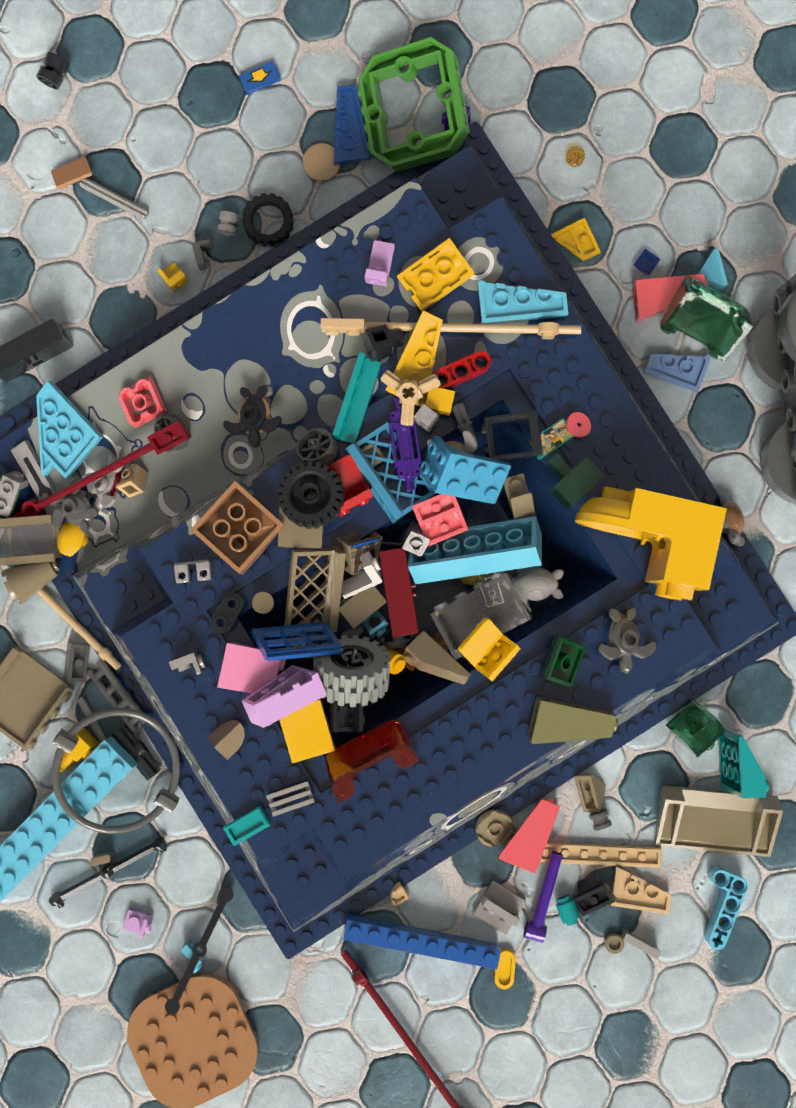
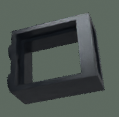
M537 410L484 418L485 424H482L483 437L487 436L488 445H484L486 458L510 461L544 456ZM529 420L533 450L496 455L493 425Z

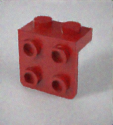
M350 454L327 465L338 475L344 488V505L340 509L339 516L349 513L351 511L350 508L356 505L361 506L370 501L373 494Z

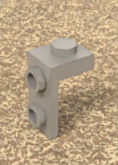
M13 471L2 476L0 482V515L9 517L19 490L28 487L29 482L23 473Z

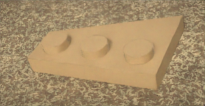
M615 866L612 892L617 899L614 903L610 904L611 906L669 914L672 896L669 892Z

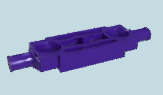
M395 398V411L389 414L390 423L388 426L393 464L397 470V477L406 481V491L413 492L416 490L414 478L420 475L419 466L421 464L416 423L414 421L412 426L401 424L402 404L399 403L398 398ZM410 429L413 431L416 459L413 454ZM393 430H394L395 433H396V440H397V441H396V447H397V452H398V454H399V461L397 460V457H396V450H395Z

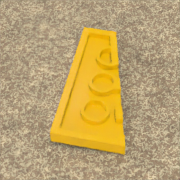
M422 311L393 374L403 381L408 379L410 382L415 379L419 382L431 376L443 322L442 319ZM387 386L386 391L395 395L396 391ZM406 389L405 393L407 395H405V397L413 398L415 393H413L412 391H414V389ZM428 392L424 393V397L419 399V405L417 406L421 407L423 404H426Z

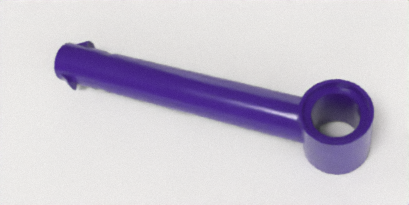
M556 851L551 853L533 920H527L523 937L540 943H543L545 940L547 926L543 924L563 858L562 853Z

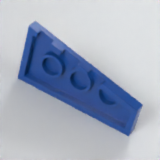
M356 84L338 86L336 91L333 165L370 160L371 155L367 149L368 140L364 131V121Z

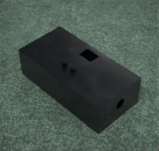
M52 318L1 345L0 379L9 382L72 348L73 345L64 328Z

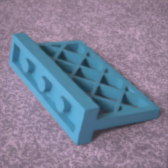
M387 422L355 444L348 446L344 454L351 455L373 496L391 522L394 523L413 510V505L428 500L436 493L421 474L419 475L421 481L417 480L418 477L414 478L415 489L416 484L425 485L430 492L425 496L415 495V491L412 494L400 492L401 481H405V479L387 474L389 463L393 464V460L390 459L391 443L378 442L379 433L385 429L389 433V423ZM393 430L394 442L396 443V433ZM364 443L374 444L372 455L363 454L359 447ZM377 445L389 448L387 458L375 456ZM374 460L386 462L385 473L375 471L373 468ZM386 478L399 480L397 491L389 490L386 487ZM399 495L411 498L410 506L404 510L398 504Z

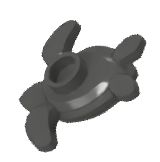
M81 478L71 481L69 485L80 480ZM80 489L59 499L63 504L62 507L54 510L52 525L54 528L60 529L63 518L66 516L69 523L80 525L81 531L88 533L89 524L93 522L94 517L99 514V511L92 508L89 499L84 494L79 493Z
M635 608L628 609L625 614L619 613L616 609H609L608 614L612 619L608 630L609 646L599 644L598 649L609 660L620 658L619 668L622 672L628 674L633 666L631 656L634 655L638 658L649 657L654 653L656 643L649 642L644 646L639 645L640 634L632 621L636 616Z

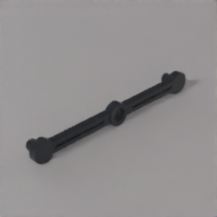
M159 837L153 843L120 861L103 866L99 872L68 889L54 893L49 898L50 905L61 908L64 906V899L103 878L111 877L114 872L151 852L159 850L161 853L166 852V840L164 837Z
M224 887L219 892L220 900L200 941L195 943L192 948L193 956L173 997L167 1000L165 1004V1010L168 1014H175L179 1011V1000L199 959L207 953L206 944L226 903L231 901L234 896L233 890L230 887ZM197 947H202L203 951L198 953L196 949Z

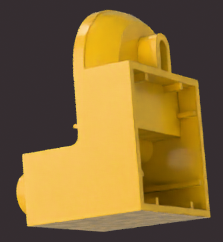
M604 487L602 498L593 497L581 506L579 512L576 513L575 522L593 529L640 539V545H644L646 541L652 544V551L645 582L657 584L656 596L679 601L682 599L692 600L694 591L709 590L727 508L639 488L625 491Z

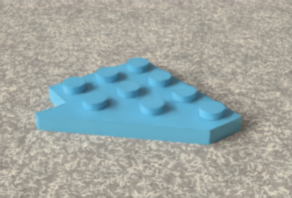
M47 381L36 395L41 475L48 476L55 467L66 479L72 476L104 436L52 381Z

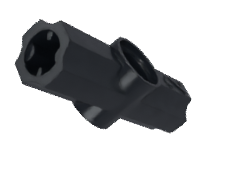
M126 725L112 735L139 763L136 767L147 781L161 771V768L149 755L148 748L142 741L136 739Z

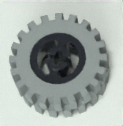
M343 635L341 639H338L342 645L343 654L313 656V672H317L327 694L322 699L327 697V702L333 703L338 701L339 706H344L345 703H350V707H356V703H361L362 706L368 705L369 700L372 703L377 702L378 697L382 698L385 692L388 691L390 654L386 652L384 646L379 647V642L375 640L370 642V638L367 637L359 639L357 635H353V638Z

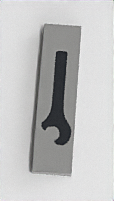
M29 440L23 441L11 450L39 501L57 492L50 477L41 475L40 460ZM57 500L45 506L44 510L47 515H52L54 510L62 507L63 503Z

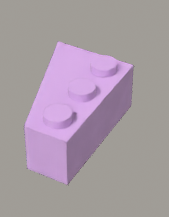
M292 665L243 699L242 703L251 723L264 728L327 694L317 672Z

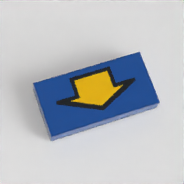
M273 61L239 75L247 95L281 81Z

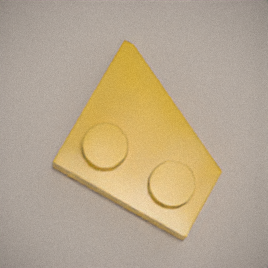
M585 218L551 234L555 241L583 262L601 253Z

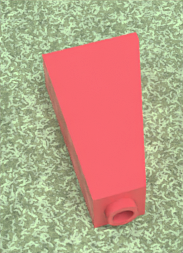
M704 274L635 280L632 284L636 322H641L701 298L708 290V281L705 280Z
M547 797L545 800L540 799L498 854L497 858L536 874L560 806L556 805L557 801Z

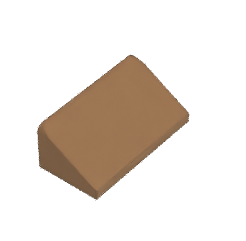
M81 157L51 170L57 189L64 188L93 175L86 157Z

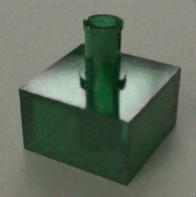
M558 453L548 461V464L561 476V480L549 492L565 509L572 507L605 477L588 457L584 458L575 467H570Z
M694 699L666 724V727L673 736L697 758L706 750L713 749L714 742L726 732L719 720Z

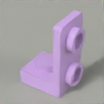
M376 240L373 242L369 268L366 269L365 273L366 283L387 287L395 248L394 244Z

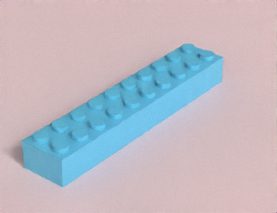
M110 736L61 783L64 796L70 806L85 818L139 763ZM54 792L0 846V902L78 825L62 809Z

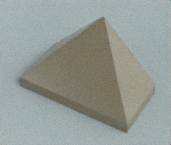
M593 774L575 775L574 779L583 812H601L606 784Z

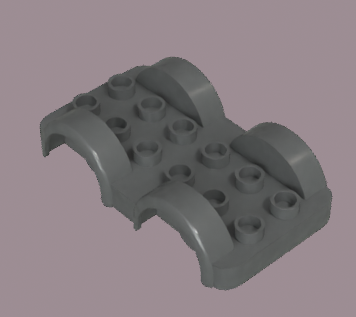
M795 274L773 293L772 308L756 321L750 332L747 345L749 362L755 374L768 386L783 391L786 421L777 426L767 437L761 452V469L764 479L771 490L783 500L796 504Z

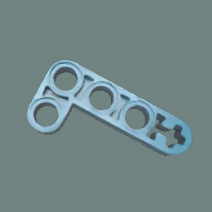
M713 866L708 870V879L722 890L705 930L704 939L714 950H721L728 941L746 895L748 884L738 874L719 866ZM722 873V878L715 881L716 874ZM736 880H740L739 887L733 888V883ZM732 898L733 903L730 906H726V901ZM721 917H726V921L723 924L718 923Z

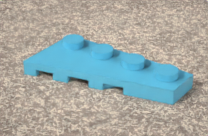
M480 280L477 281L482 324L568 315L565 292L544 289L535 290L522 286L514 287L501 283L493 284Z

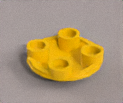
M66 521L61 526L57 537V547L63 555L71 557L81 546L87 544L88 536L81 531L80 525H73Z

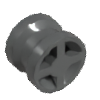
M607 809L589 814V818L593 820V829L595 831L612 825L611 820L607 816Z

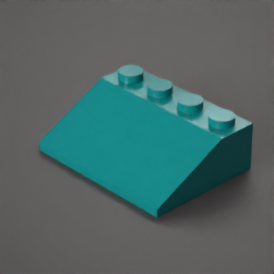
M718 728L720 786L741 798H765L766 792L769 791L768 780L744 737Z

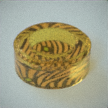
M578 146L571 147L565 157L567 164L571 167L580 166L585 159L584 150Z

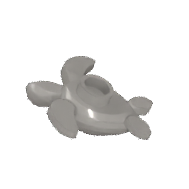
M538 566L517 569V577H507L502 581V585L505 588L518 591L516 604L520 611L526 615L532 613L528 599L540 601L550 595L557 599L563 598L562 590L557 588V580L561 579L564 571L560 569L550 573L545 568Z

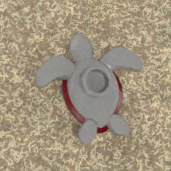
M109 454L107 465L116 461L113 454ZM123 466L87 484L88 491L97 494L95 509L99 512H103L107 507L115 503V496L119 492L116 484L121 481Z

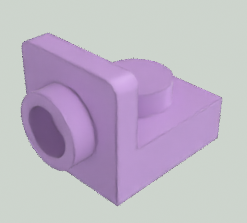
M129 908L123 929L139 933V937L143 938L146 933H150L153 922L150 921L152 914Z

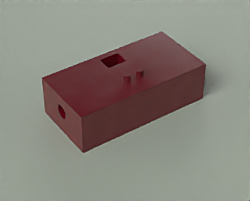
M400 548L381 551L379 555L393 637L417 634L418 627L413 597L417 595L416 592L412 593L411 588H415V584H410L405 550Z

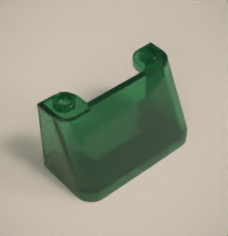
M686 276L683 279L660 321V328L664 333L675 334L677 331H680L706 345L709 351L708 354L713 359H720L723 362L726 361L753 327L749 311L743 305L690 276Z

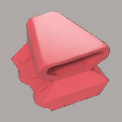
M152 375L139 380L129 387L123 388L119 393L118 398L126 417L135 428L167 413ZM150 390L152 396H151L150 394H147V393H146V394H142V393H144V392ZM142 397L145 401L144 406L141 404ZM155 401V408L142 413L139 417H137L134 408L137 410H148L153 406V403Z

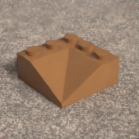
M234 481L191 528V531L236 572L243 575L259 558L283 528L284 524L239 483Z

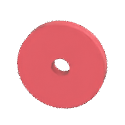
M581 412L572 413L566 420L568 431L575 437H585L591 430L589 418Z

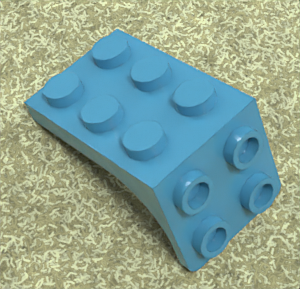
M434 436L428 445L426 458L421 463L420 474L435 493L495 504L511 465L505 461L461 452L446 444L440 436Z

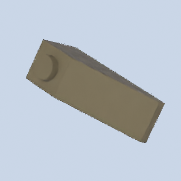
M424 631L406 647L403 654L407 663L415 666L418 670L463 685L471 676L468 671Z

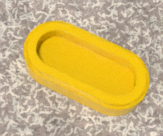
M508 948L501 949L498 968L494 972L495 983L501 989H508L514 983L516 958L513 951Z

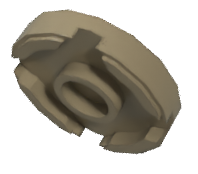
M492 809L482 814L475 826L478 839L483 845L488 847L505 844L510 840L514 831L511 817L500 809Z

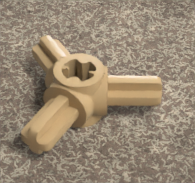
M389 370L385 371L381 377L383 383L396 391L395 395L399 397V403L402 404L401 424L407 426L413 425L415 405H419V399L424 397L423 394L441 385L436 374L419 382L416 379L411 382L408 379L403 381ZM413 388L414 391L412 392L415 393L414 397L406 398L405 395L407 394L405 393V390H411Z

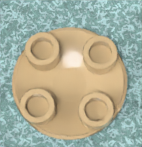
M319 143L311 146L305 152L303 167L304 171L311 178L327 182L336 175L340 164L333 165L334 147L325 143Z

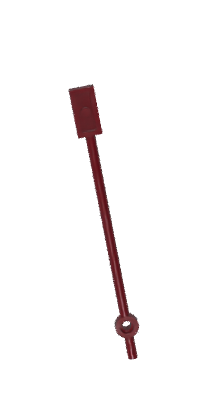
M181 418L149 435L147 438L150 443L40 501L34 498L27 500L23 503L22 510L13 514L10 518L40 516L45 506L152 450H155L157 455L188 440L192 435Z
M347 950L343 951L341 956L352 970L353 975L351 977L354 983L366 989L450 1107L463 1108L459 1106L370 983L363 968L357 965Z

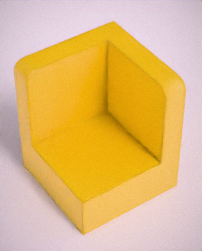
M175 263L171 264L164 271L160 268L157 269L173 292L189 281Z
M438 387L428 391L425 405L435 413L450 416L455 391Z

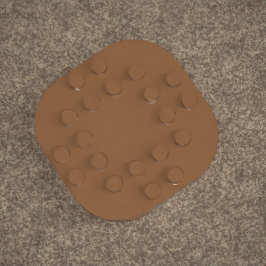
M211 972L192 974L179 1000L180 1008L177 1013L168 1014L165 1010V1004L167 1000L173 997L180 981L156 993L152 992L137 1005L129 1019L127 1040L142 1077L151 1094L159 1102L171 1108H193L240 1086L250 1076L256 1064L259 1040L256 1030H253L240 1002L239 993L229 980L213 975Z

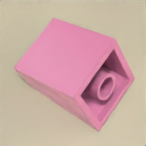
M237 642L227 643L217 687L253 693L279 675L280 671H284L286 659L267 661L258 647Z

